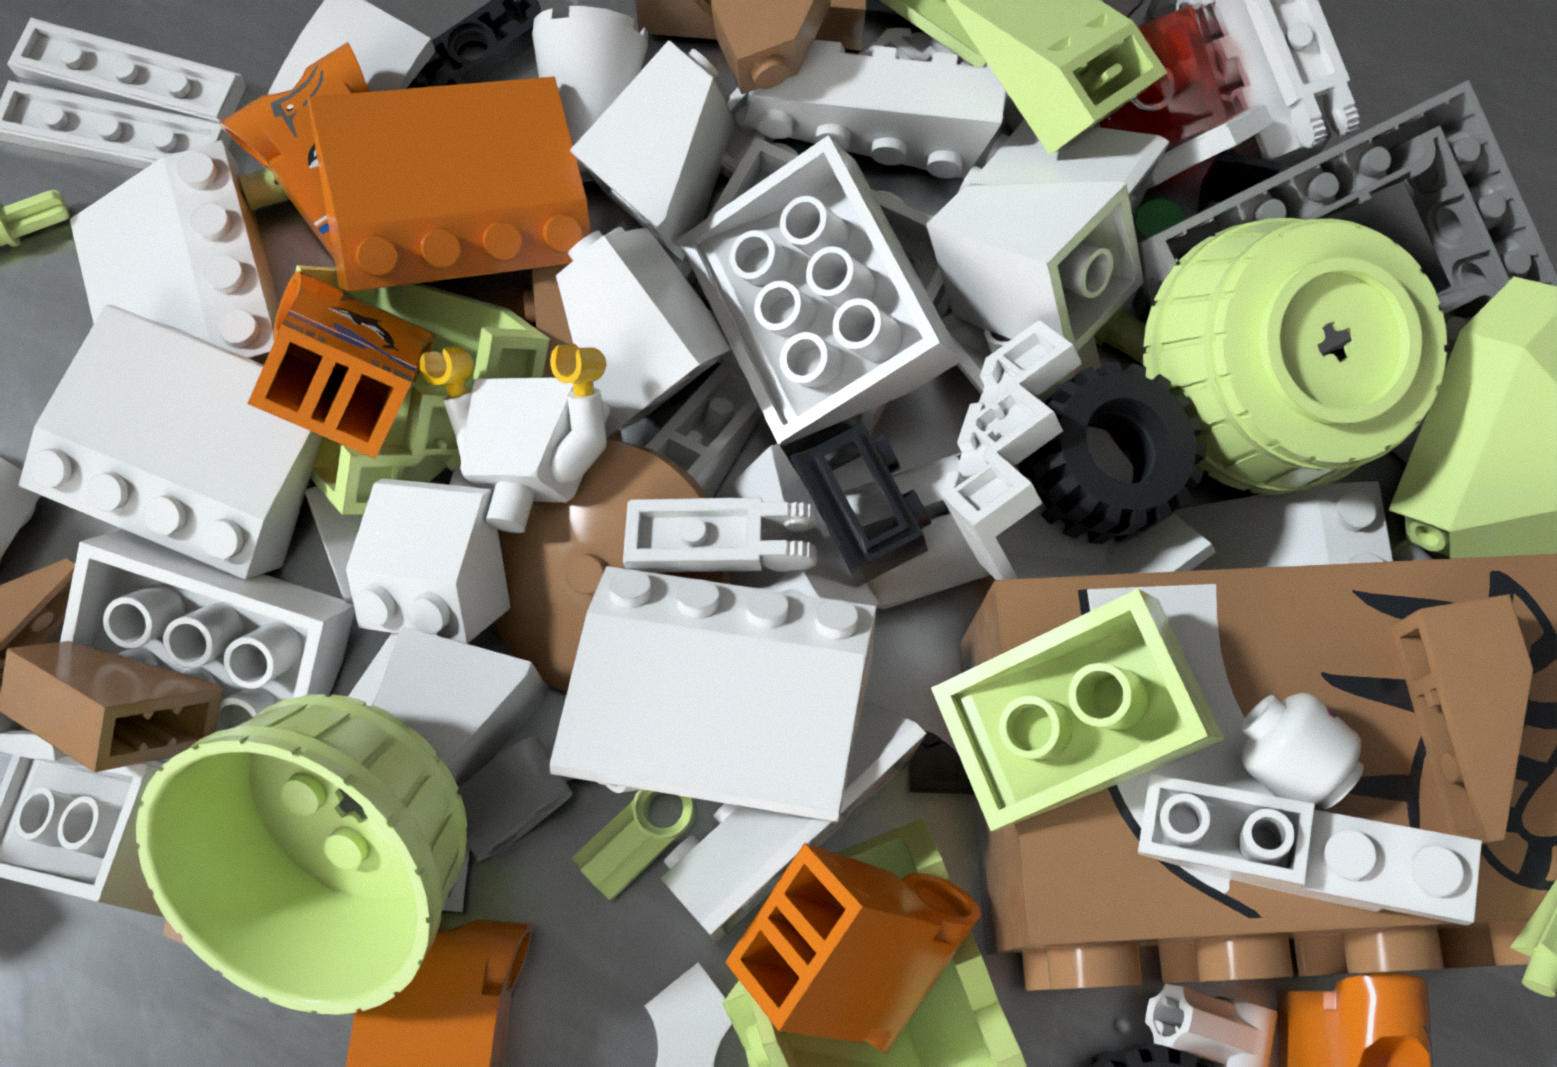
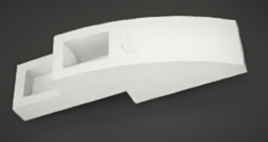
M1150 774L1138 854L1251 885L1374 912L1386 909L1467 926L1474 923L1482 840L1314 810V803Z

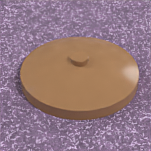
M607 441L605 450L583 475L576 494L567 503L533 502L525 532L511 533L497 529L511 608L494 621L493 624L502 641L514 657L532 662L545 683L558 690L568 691L586 613L606 566L625 569L623 553L628 501L640 499L709 498L703 488L687 471L668 457L650 448L622 441ZM731 571L650 572L731 584Z

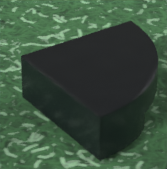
M924 730L927 734L908 763V796L973 797L975 792L958 753L949 744L941 740L939 736Z

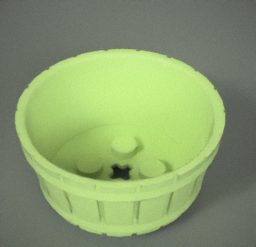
M1268 218L1235 225L1215 233L1216 236H1209L1194 246L1179 260L1180 265L1174 266L1164 279L1154 299L1156 304L1151 306L1145 327L1143 347H1146V353H1143V364L1146 367V377L1152 380L1158 374H1161L1171 381L1167 388L1171 394L1176 397L1183 392L1191 404L1184 409L1189 418L1198 416L1203 428L1201 432L1195 435L1196 442L1206 444V458L1195 466L1202 471L1206 470L1209 472L1208 476L1225 485L1243 491L1250 489L1252 493L1267 495L1289 494L1293 491L1296 493L1327 485L1347 476L1361 465L1384 456L1400 445L1416 429L1435 400L1438 393L1437 388L1441 385L1447 356V352H1444V346L1447 345L1446 324L1443 311H1440L1438 307L1440 301L1426 273L1423 274L1421 272V266L1399 244H1395L1390 238L1371 228L1355 222L1333 218L1309 220ZM1328 323H1331L1335 331L1347 329L1350 333L1352 341L1344 346L1347 357L1341 362L1338 361L1334 354L1323 356L1319 351L1318 344L1322 343L1326 338L1323 327Z
M311 694L286 699L265 708L252 719L233 728L217 731L198 740L187 750L175 755L162 766L163 768L159 769L149 781L141 798V801L144 803L139 805L136 820V842L140 844V848L137 850L144 877L149 889H152L154 892L152 896L162 914L176 933H180L183 936L182 940L198 957L215 971L219 970L222 972L223 977L262 999L263 997L268 998L269 1002L308 1013L317 1011V1014L330 1015L356 1013L360 1008L362 1011L380 1006L395 997L397 991L400 993L412 981L424 957L435 941L441 922V912L451 888L460 875L466 854L467 818L462 796L457 793L459 788L452 773L442 758L438 759L436 756L437 752L412 727H406L404 721L375 705L368 706L365 701L348 696L333 694L327 697V694ZM339 789H342L361 805L368 818L362 819L355 811L346 814L338 805L344 798Z

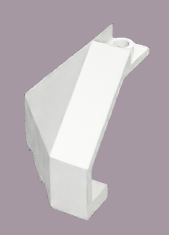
M1040 320L986 357L980 373L984 389L979 403L969 405L957 441L962 454L956 471L946 473L940 495L978 562L995 580L1191 571L1216 553L1211 542L1174 513L1143 533L1118 543L1115 542L1114 538L1104 544L1089 543L1088 532L1074 539L1063 534L1065 523L1060 519L1050 525L1041 516L1047 507L1039 498L1031 477H1024L1019 472L1018 464L1063 432L1054 411L1046 406L1044 402L1068 379L1071 380L1069 373L1082 365V362L1074 345ZM1087 427L1086 442L1088 451L1098 468L1117 481L1132 483L1133 465L1109 433L1101 428Z

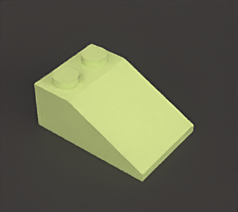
M1136 589L931 688L990 831L1000 830L1154 771L1225 740L1159 599L1140 589Z

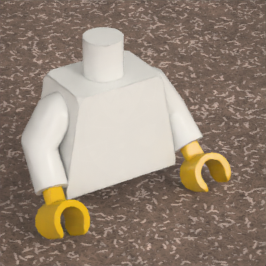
M576 344L556 346L552 351L550 359L551 369L556 378L475 379L472 389H467L465 381H467L473 371V359L468 352L458 347L444 348L443 354L439 351L422 354L420 358V371L424 379L432 385L446 386L449 396L443 398L455 433L461 458L460 469L463 477L479 488L491 489L492 499L486 517V523L490 526L511 533L525 532L532 503H567L575 496L583 475L605 450L607 445L605 423L611 407L602 400L600 389L594 388L593 381H597L602 377L607 365L605 356L597 348H579Z

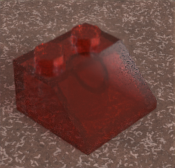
M1201 3L1192 4L1137 26L1168 73L1123 107L1100 121L1101 128L1159 135L1170 141L1169 144L1213 129L1233 119L1232 116L1236 115Z

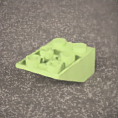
M946 0L1049 156L1123 107L1168 73L1134 21L1101 0Z

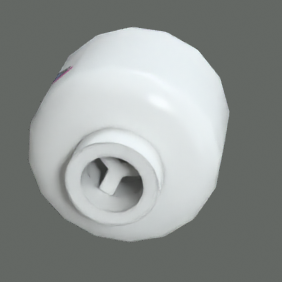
M1310 693L1294 694L1282 701H1279L1274 695H1270L1260 701L1241 724V730L1248 735L1242 747L1241 763L1255 779L1276 797L1314 803L1320 810L1328 809L1342 800L1353 789L1363 773L1364 765L1358 761L1361 754V738L1352 728Z

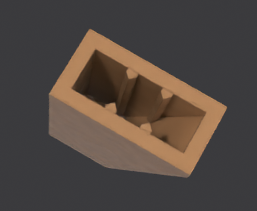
M63 641L7 648L0 693V712L93 772H100L173 757L187 750L198 740L215 733L223 688L206 680L75 642Z

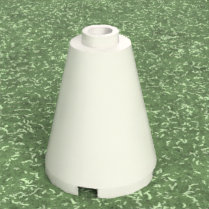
M569 6V17L552 19V8L542 11L534 18L532 37L539 78L555 76L573 146L641 72L648 49V31L645 27L640 33L635 31V19L626 14L605 8ZM577 160L582 181H594Z

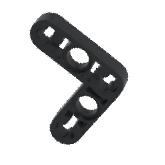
M538 0L489 1L432 40L436 52L406 89L428 87L423 82H417L423 76H426L431 81L436 79L437 82L430 86L434 87L479 83L534 45L532 37L534 18L541 13ZM516 15L519 19L527 17V21L520 25L516 20L508 22V18ZM491 28L494 29L497 37L500 35L502 36L501 41H496L495 35L492 32ZM469 41H480L488 46L486 52L477 59L467 60L457 55L459 48ZM449 59L454 72L450 71L448 64L443 65L442 61Z

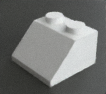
M381 478L374 483L346 567L359 628L399 634L401 626L468 644L511 608L498 530L486 523L492 499L491 489Z

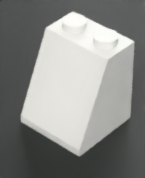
M668 40L570 149V152L608 197L642 227H648L654 237L683 262L686 254L678 238L703 222L721 169V159L724 152H727L736 123L726 105L730 100V96L715 81L719 76L715 67L695 49H692L686 55Z
M1024 120L1010 137L1004 133L1000 135L987 157L986 165L982 169L974 166L965 177L959 192L965 186L1118 180L1127 183L1132 217L1134 218L1170 141L1159 135L1092 127L1049 156L1027 121Z
M1118 180L965 186L926 223L953 316L1010 339H1013L1040 320L1071 342L1078 352L1144 282L1127 183Z
M618 227L606 235H602L599 230L589 234L571 248L568 255L573 261L556 275L573 344H576L579 348L595 347L606 358L607 365L604 374L597 381H593L594 388L601 391L602 400L611 407L605 423L606 438L646 418L732 351L717 320L648 227L624 231L622 227Z
M401 626L374 705L390 712L404 721L406 727H412L437 752L436 756L438 759L442 758L459 788L488 764L546 700L549 687L530 661Z

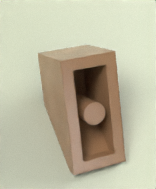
M711 0L716 38L741 95L758 88H773L781 84L786 78L798 74L831 6V0Z

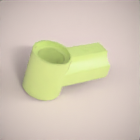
M638 790L634 800L584 845L572 859L589 881L609 901H612L674 841L679 840L690 832L695 825L697 817V806L694 798L679 796L683 805L680 819L671 827L658 828L652 824L649 818V807L653 799L661 794V792Z

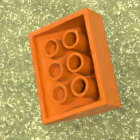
M555 76L307 97L338 285L343 290L352 292L570 264L573 260L568 255V252L579 241L591 234L587 199L577 160L570 152L573 144Z

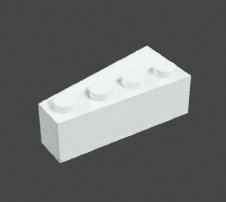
M1151 0L1148 7L1150 14L1214 124L1258 104L1261 106L1266 105L1274 124L1237 146L1230 148L1232 153L1287 164L1291 168L1322 152L1332 136L1324 113L1320 108L1322 120L1325 121L1324 124L1327 128L1326 141L1322 145L1307 149L1302 143L1300 144L1297 132L1293 129L1290 121L1291 107L1287 108L1244 0Z
M814 40L798 74L786 78L781 84L773 88H758L749 92L743 127L759 130L760 133L770 138L783 139L789 137L815 144L829 135L845 151L872 157L876 162L884 165L903 164L928 170L930 174L939 178L958 177L965 179L1002 124L1006 90L988 63L987 68L957 65L958 54L933 52L932 62L899 59L897 48L873 46V49L864 50L859 54L845 53L841 42Z

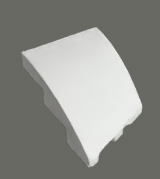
M324 0L285 59L268 95L292 90L308 66L346 42L350 44L356 56L369 92L406 89L436 51L430 37L365 0Z

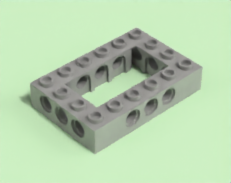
M1470 80L1444 91L1137 243L1144 279L1141 287L1150 306H1155L1156 301L1154 299L1159 288L1173 267L1180 265L1179 260L1194 246L1209 236H1216L1215 233L1235 225L1268 218L1325 219L1371 199L1370 195L1404 181L1451 287L1437 294L1440 301L1438 307L1440 311H1443L1446 324L1447 345L1444 346V352H1447L1446 365L1460 330L1513 277L1557 286V274ZM1352 339L1327 350L1322 355L1334 354L1339 362L1343 361L1347 357L1344 346L1352 341Z

